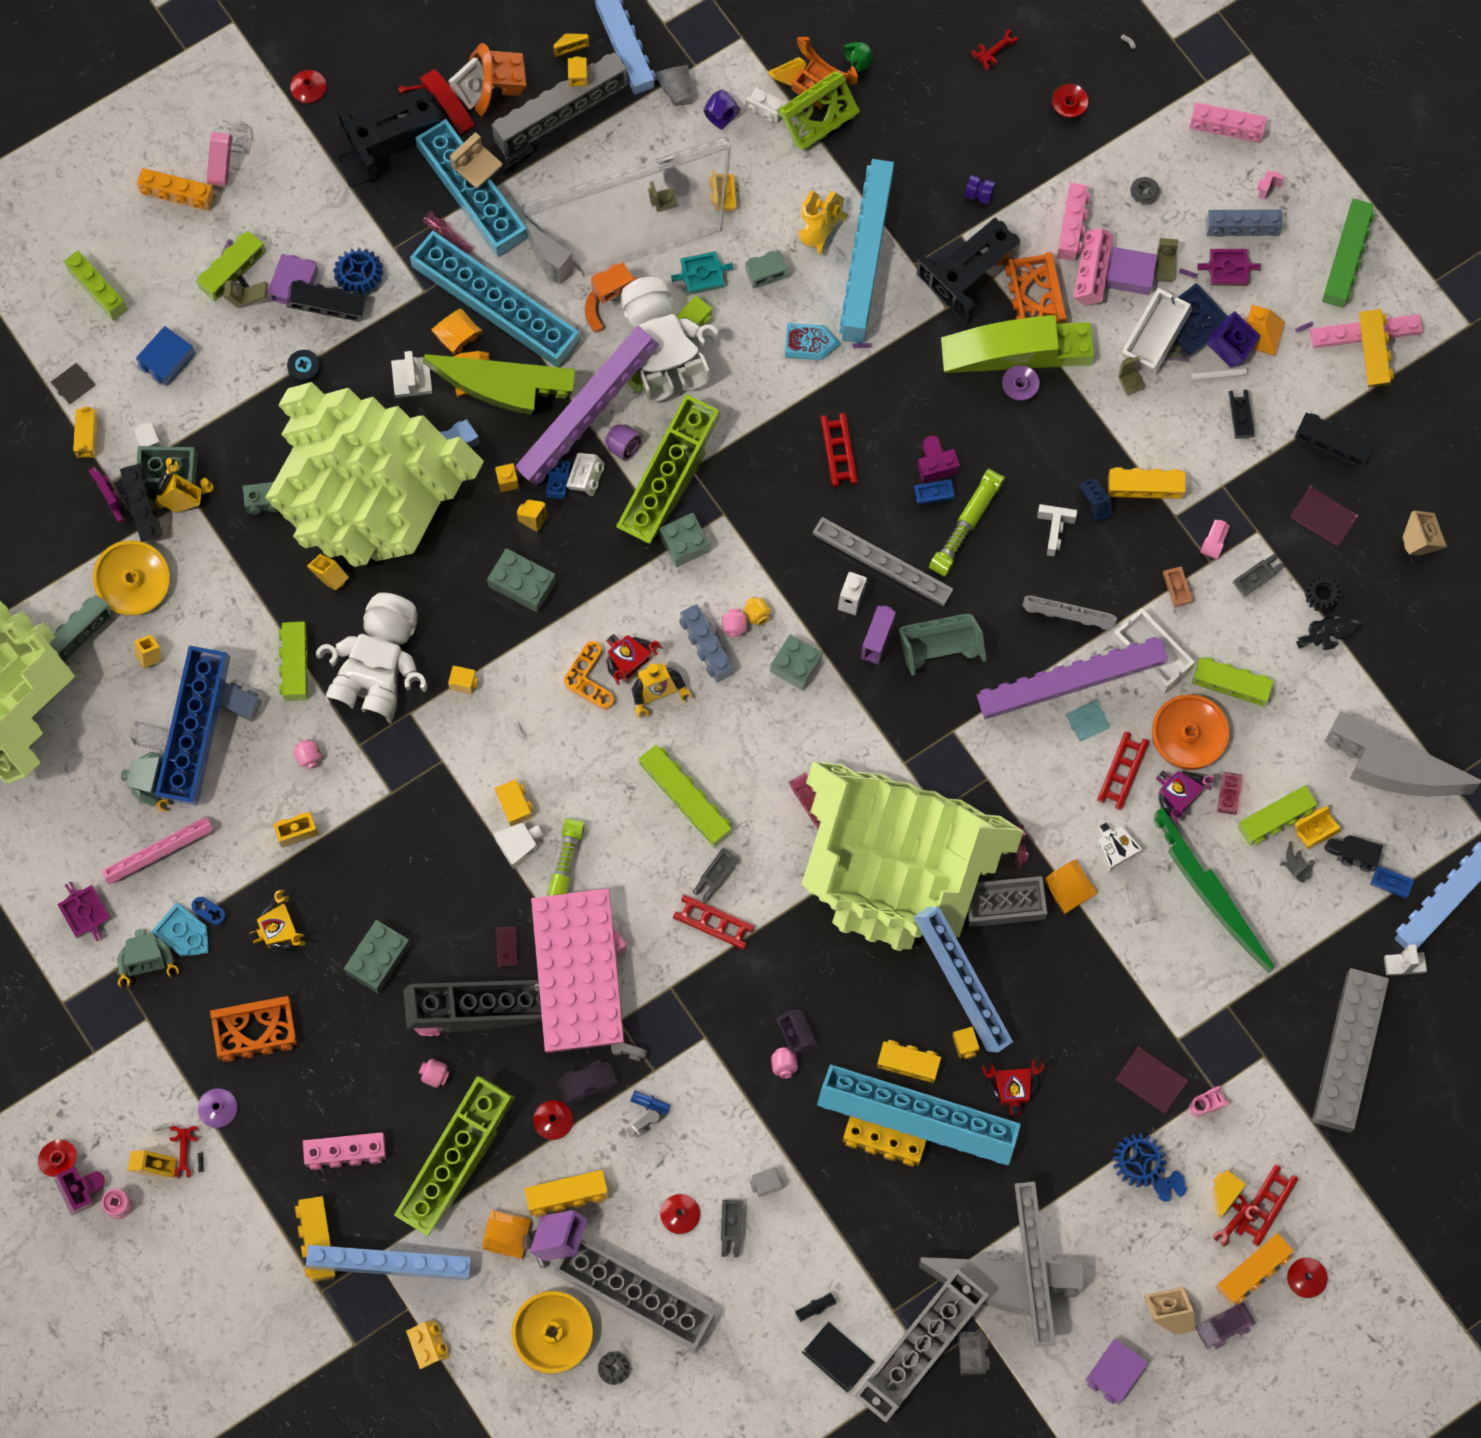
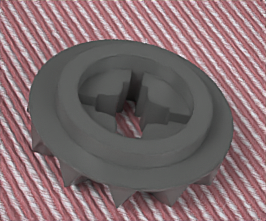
M1149 177L1136 179L1130 188L1131 197L1135 199V202H1140L1142 205L1151 204L1157 200L1160 193L1157 182ZM1149 187L1148 194L1141 195V189L1145 190Z
M608 1352L599 1361V1376L607 1384H620L629 1376L630 1363L625 1355L618 1352ZM614 1360H616L617 1367L623 1370H616L612 1377L611 1370L605 1366H612Z

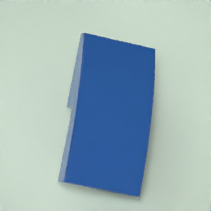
M559 460L557 465L549 471L546 497L565 500L570 462Z

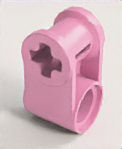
M1221 1086L1215 1087L1194 1098L1189 1105L1191 1115L1202 1117L1228 1106L1229 1102L1225 1100L1221 1092ZM1195 1103H1201L1204 1107V1110H1197L1195 1107Z

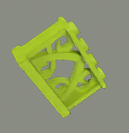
M834 71L777 110L791 135L795 147L801 150L810 148L814 142L825 138L829 132L838 129L842 123L853 119L860 112L846 84L844 74ZM838 86L840 87V90H841V92H842L843 95H839V96H838V93H837V87H838ZM826 94H827V97H826V98H830V99H828V100H823V96L826 95ZM845 100L847 107L839 112V108L843 105L837 103V101ZM816 101L822 104H829L823 121L808 119L814 109L813 103ZM808 107V112H804L803 110ZM793 116L799 121L796 126H794L791 120ZM803 124H805L802 128V133H804L806 130H808L809 133L801 138L799 136V129Z

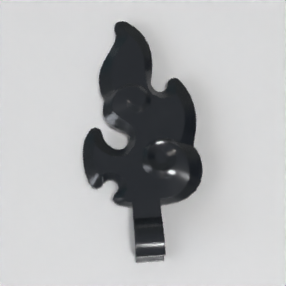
M1329 616L1321 621H1313L1308 627L1309 635L1298 638L1299 641H1296L1299 649L1312 643L1315 646L1322 644L1323 650H1330L1335 648L1338 642L1330 641L1329 636H1333L1338 640L1348 638L1358 628L1362 627L1363 623L1357 620H1350L1339 624L1338 621L1341 618L1338 616Z

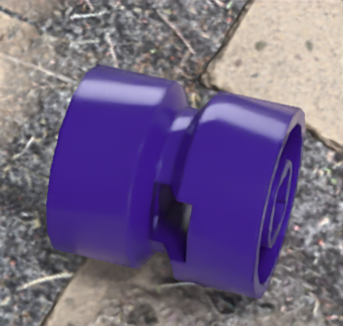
M971 174L964 197L971 200L978 198L980 203L989 205L996 182L987 179L982 182L980 177Z

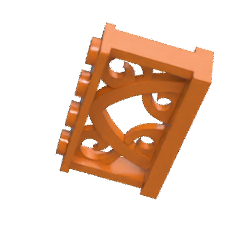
M1047 252L1044 255L1009 259L1008 265L1005 266V273L1007 277H1010L1008 286L1009 292L1013 293L1014 296L1012 306L1013 310H1017L1018 316H1016V319L1026 318V312H1030L1032 314L1031 317L1035 315V312H1038L1039 316H1043V314L1055 315L1056 324L1066 323V314L1052 252ZM1044 263V265L1036 268L1035 270L1031 266ZM1018 267H1026L1030 274L1028 275L1026 271L1021 270L1023 276L1020 277L1016 274V269ZM1042 277H1045L1047 279V281L1044 283H1042L1040 280ZM1033 280L1039 287L1050 290V292L1042 296L1040 304L1032 301L1024 294ZM1046 299L1051 300V304L1046 303V307L1043 306Z
M288 996L210 1011L217 1057L219 1060H223V1062L234 1061V1058L241 1056L242 1058H251L257 1053L267 1055L274 1053V1050L278 1049L288 1051L292 1050L293 1046H297L291 1000ZM286 1009L288 1024L279 1022L281 1010ZM268 1013L267 1019H271V1021L263 1020L262 1014ZM251 1015H255L258 1022L268 1026L264 1034L256 1041L245 1037L239 1032L247 1026ZM242 1018L243 1023L235 1028L234 1026L239 1025V1023H236V1019ZM219 1021H223L229 1030L221 1036ZM277 1026L285 1027L288 1030L286 1039H276L277 1034H283L279 1029H276ZM233 1035L234 1037L229 1040L228 1045L235 1043L236 1047L232 1050H226L223 1047V1041L226 1037Z

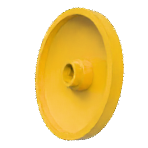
M127 540L115 543L102 552L93 569L95 593L109 604L111 611L124 616L146 614L155 609L168 592L170 583L168 565L159 551L144 542Z

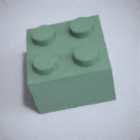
M694 513L659 528L660 538L676 568L710 552V544Z
M790 634L772 661L770 672L803 691L821 663L823 652Z

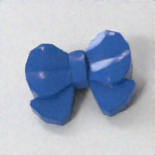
M1173 1171L1170 1177L1166 1179L1155 1178L1156 1182L1153 1184V1188L1156 1194L1159 1195L1158 1199L1161 1201H1170L1169 1190L1172 1188L1178 1197L1185 1195L1187 1187H1184V1178L1180 1172Z

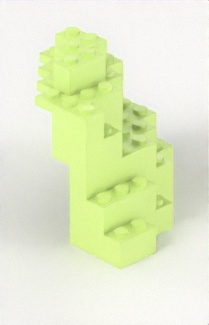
M310 382L288 388L278 405L286 415L291 417L281 435L294 447L265 498L286 520L296 527L297 530L293 537L302 547L318 546L330 558L343 555L351 565L357 567L366 565L370 558L375 561H381L414 553L440 502L453 499L462 481L474 479L484 461L461 437L447 440L423 415L410 418L399 406L385 409L374 397L360 400L349 388L323 394Z
M0 601V778L5 784L26 777L41 763L36 754L29 748L43 734L39 725L32 720V717L75 676L59 657L58 652L49 644L55 638L50 627L44 622L33 626L30 619L23 612L12 616L8 608Z
M812 762L806 784L811 786L813 791L817 792L811 813L817 816V820L821 821L801 885L807 888L809 893L817 895L820 901L830 904V907L836 910L832 923L839 927V931L844 933L855 931L864 935L868 941L876 942V940H881L891 944V947L898 951L912 949L915 937L923 935L914 916L927 907H939L955 937H960L979 875L995 873L1001 853H1017L1023 830L1001 816L985 815L963 800L947 799L936 791L920 790L911 783L896 782L884 774L854 772L843 764Z

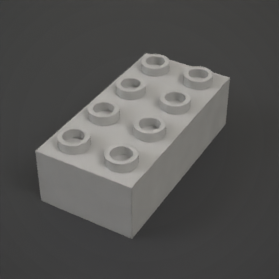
M1042 876L977 883L966 915L968 927L1045 920L1047 908Z

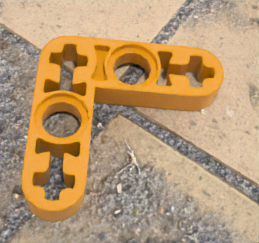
M590 641L584 646L565 675L564 684L569 691L603 710H608L614 704L612 693L586 678L601 656L600 644L596 641ZM596 647L597 653L593 652L590 659H588L587 657L590 654L589 648L593 649ZM584 661L588 664V668L586 670H579L577 665ZM575 672L578 673V676L576 677L577 684L573 683L572 685H569V679L573 680L576 676ZM591 686L595 691L592 695H586L583 692L584 689ZM598 691H600V697H608L609 703L605 702L604 704H602V699L597 696Z

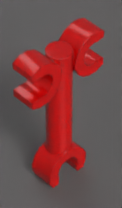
M1010 29L1006 31L1005 38L985 52V47L980 44L978 49L981 52L977 53L973 49L971 54L973 58L979 59L983 63V68L986 71H989L990 66L987 63L991 62L994 66L997 64V60L993 55L1008 44H1016L1018 37L1009 38L1012 34Z
M172 1126L170 1131H177L178 1134L174 1138L170 1137L169 1140L171 1142L180 1141L179 1167L175 1170V1176L180 1178V1172L184 1170L186 1171V1177L190 1178L191 1171L187 1167L188 1139L192 1142L199 1141L198 1137H191V1133L199 1131V1128L191 1126L188 1129H179L176 1126Z
M1238 1195V1198L1242 1201L1240 1205L1231 1204L1238 1213L1223 1231H1217L1213 1235L1215 1241L1224 1237L1220 1242L1223 1247L1229 1244L1228 1236L1245 1216L1249 1221L1255 1222L1251 1214L1253 1212L1262 1213L1259 1207L1251 1206L1242 1195Z

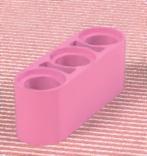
M212 132L207 184L227 186L232 145L231 134Z

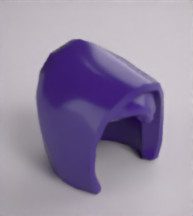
M721 89L711 95L703 112L713 125L723 130L740 113L741 108L726 90Z

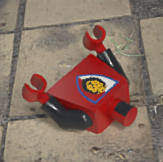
M612 634L606 640L612 647L608 651V658L606 660L608 673L615 679L616 684L620 685V679L624 682L652 660L651 652L656 656L658 654L656 649H663V647L656 640L651 642L638 637H630L629 635L620 640L615 634Z
M1033 1060L1031 1062L1033 1071H1031V1068L995 1071L991 1063V1069L986 1071L985 1066H982V1071L986 1075L987 1091L1001 1106L1009 1105L1010 1116L1022 1115L1021 1104H1028L1029 1100L1035 1097L1040 1087L1041 1071L1044 1068L1043 1061H1041L1040 1067H1035V1061Z

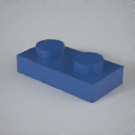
M951 479L914 485L917 505L952 500L955 497Z
M1377 866L1370 885L1407 899L1414 880Z

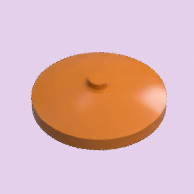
M1193 694L1180 695L1165 702L1157 711L1152 723V741L1159 755L1169 764L1180 769L1198 770L1210 766L1221 757L1228 744L1229 725L1223 711L1211 700Z

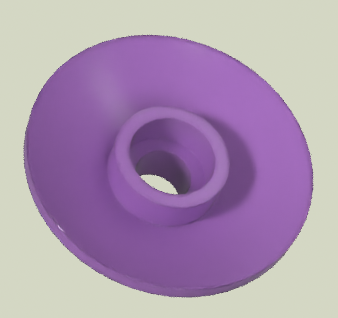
M1023 365L1014 366L1007 370L1002 380L1005 393L1012 399L1019 401L1032 398L1037 393L1040 384L1036 372ZM1017 384H1023L1024 387L1020 388Z
M225 1089L209 1090L201 1097L198 1103L200 1119L204 1124L212 1128L227 1126L234 1120L237 1114V1101ZM215 1104H220L218 1110L213 1109Z

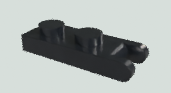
M1243 389V397H1234L1233 390L1228 391L1235 439L1254 437L1248 389Z

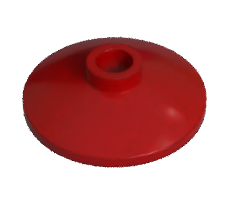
M305 70L294 76L290 89L296 100L310 104L319 101L324 96L327 85L320 73L313 70Z
M1066 84L1060 86L1054 92L1052 104L1058 114L1073 118L1085 112L1088 106V96L1081 87L1074 84Z
M547 1101L537 1108L533 1119L534 1127L538 1134L545 1139H561L572 1128V1112L566 1104L560 1101ZM551 1116H556L557 1120L555 1122L549 1121V1118Z
M59 1139L49 1142L39 1153V1169L49 1177H56L57 1174L74 1167L77 1160L76 1149L66 1140Z
M673 1195L666 1199L661 1207V1222L668 1231L674 1234H686L692 1231L699 1222V1206L688 1195ZM677 1210H683L684 1214L677 1216L676 1212Z
M1298 1259L1290 1266L1287 1273L1290 1289L1300 1297H1316L1326 1288L1328 1281L1327 1272L1324 1266L1315 1259ZM1306 1273L1311 1274V1280L1305 1278Z

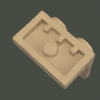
M476 132L449 156L451 167L476 189L502 167V163L482 146L481 137Z

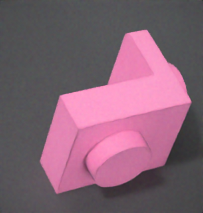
M1267 170L1264 180L1260 179L1257 190H1260L1258 197L1265 199L1270 184L1281 187L1284 176L1278 172Z

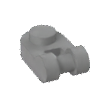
M629 1044L611 1045L614 1055L627 1054L630 1055L629 1059L640 1062L641 1059H645L647 1054L646 1050Z
M650 1111L626 1130L630 1137L635 1135L638 1138L646 1131L644 1129L646 1126L657 1124L659 1122L658 1112Z

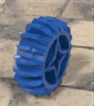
M358 247L357 251H354L351 248V253L344 251V257L339 256V261L335 262L336 268L333 269L334 279L337 281L338 287H342V291L363 292L366 296L367 290L373 292L372 287L378 288V282H382L381 276L384 274L382 270L383 265L379 257H375L373 251L369 253L366 248L362 252L360 247ZM350 265V270L344 275L346 268ZM373 268L372 274L367 279L366 275L370 272L369 270Z
M1140 1133L1138 1139H1136L1135 1134H1132L1131 1141L1125 1137L1123 1139L1124 1143H1118L1120 1149L1114 1150V1153L1119 1156H1113L1112 1160L1118 1162L1113 1165V1168H1120L1116 1175H1124L1121 1180L1122 1182H1125L1128 1178L1130 1180L1129 1186L1136 1182V1187L1139 1188L1141 1182H1143V1186L1148 1187V1180L1153 1185L1156 1182L1155 1178L1160 1179L1162 1177L1159 1172H1165V1168L1160 1166L1167 1164L1166 1160L1161 1159L1166 1156V1153H1159L1163 1146L1156 1147L1155 1145L1158 1142L1156 1139L1152 1143L1149 1142L1151 1138L1149 1135L1144 1140L1143 1134ZM1139 1146L1146 1147L1152 1154L1143 1153ZM1133 1147V1157L1124 1161L1125 1151ZM1137 1155L1141 1160H1145L1143 1161L1142 1166L1139 1162L1134 1161L1137 1159ZM1155 1160L1154 1170L1147 1175L1146 1164ZM1126 1167L1135 1168L1140 1176L1131 1173Z

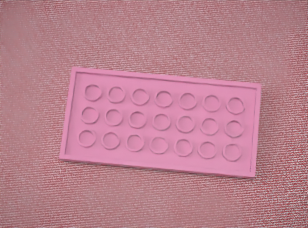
M609 888L531 898L545 1052L551 1053L624 1043Z

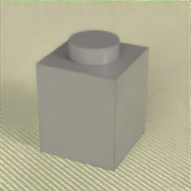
M776 1168L752 1175L753 1181H750L753 1193L757 1192L758 1197L781 1190Z

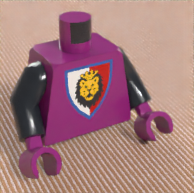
M1163 770L1156 777V780L1163 785L1158 793L1160 807L1165 810L1168 816L1172 817L1174 823H1177V818L1179 816L1184 818L1183 812L1202 794L1203 786H1206L1208 790H1212V786L1209 783H1216L1212 775L1201 776L1177 771L1170 777Z

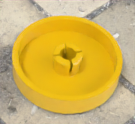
M558 1291L542 1292L529 1298L518 1309L512 1323V1342L519 1358L532 1370L548 1375L562 1374L577 1367L589 1353L593 1341V1325L586 1308L573 1296ZM550 1328H556L558 1330L557 1336H555V1339L554 1337L551 1338L547 1336V1331Z

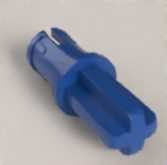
M634 1090L630 1102L645 1107L647 1111L650 1109L663 1115H667L670 1109L669 1104L655 1099L653 1095L650 1097L637 1090Z

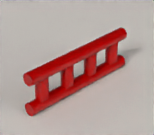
M840 413V420L828 421V416L826 415L821 416L832 487L840 486L839 480L850 479L852 485L857 484L858 478L846 413ZM841 427L843 437L831 438L830 429ZM844 444L846 454L835 456L833 446ZM847 462L849 471L838 473L836 463Z
M1126 731L1122 736L1097 798V801L1104 803L1106 798L1116 801L1115 808L1118 810L1123 809L1149 744L1147 739H1142L1140 744L1130 740L1131 733ZM1126 747L1137 751L1134 761L1123 757ZM1119 764L1130 767L1127 778L1116 774ZM1113 781L1123 784L1120 795L1109 791Z
M685 894L682 896L681 901L686 903L682 913H674L673 919L742 950L745 949L747 943L743 942L742 938L746 930L751 933L753 932L754 925ZM693 907L704 911L699 921L688 917ZM710 915L721 919L717 930L706 925ZM728 923L739 927L735 937L724 933Z
M1278 1165L1273 1166L1251 1203V1206L1259 1207L1264 1197L1275 1203L1270 1213L1260 1209L1261 1214L1258 1212L1251 1214L1252 1217L1255 1214L1265 1220L1260 1230L1249 1225L1250 1221L1246 1216L1235 1230V1233L1239 1236H1242L1245 1231L1255 1237L1252 1243L1257 1247L1260 1246L1299 1180L1294 1175L1289 1180L1279 1174L1281 1167ZM1274 1181L1285 1187L1279 1197L1269 1191Z

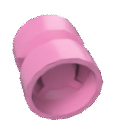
M119 1189L107 1191L102 1198V1208L114 1219H123L132 1210L130 1198Z

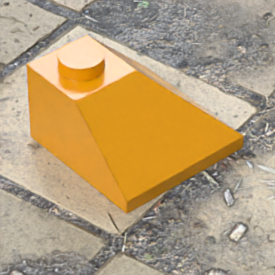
M1252 304L1246 322L1260 335L1252 350L1275 356L1285 322L1270 309Z

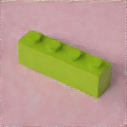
M248 230L244 234H240L236 242L232 246L227 247L219 259H215L206 271L200 273L196 280L199 289L213 301H216L224 293L226 281L232 280L235 282L238 276L242 275L266 252L264 244Z
M78 250L64 260L68 272L113 321L128 310L124 300Z
M305 622L282 623V629H279V641H282V647H279V658L282 659V665H279V676L282 677V683L279 684V693L283 695L285 701L308 700L307 626Z
M1200 657L1191 684L1265 707L1274 680H1270L1265 675L1258 676L1252 674L1247 669L1239 670L1233 668L1228 663H1217L1209 657Z
M1306 785L1243 819L1239 822L1237 828L1249 846L1254 843L1257 846L1266 840L1265 837L1270 834L1275 836L1286 825L1291 827L1302 816L1307 817L1311 815L1318 804Z

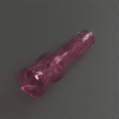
M431 211L425 216L422 221L423 225L429 226L434 232L466 254H468L467 251L471 252L473 247L448 228L447 222L441 221L435 216V212Z

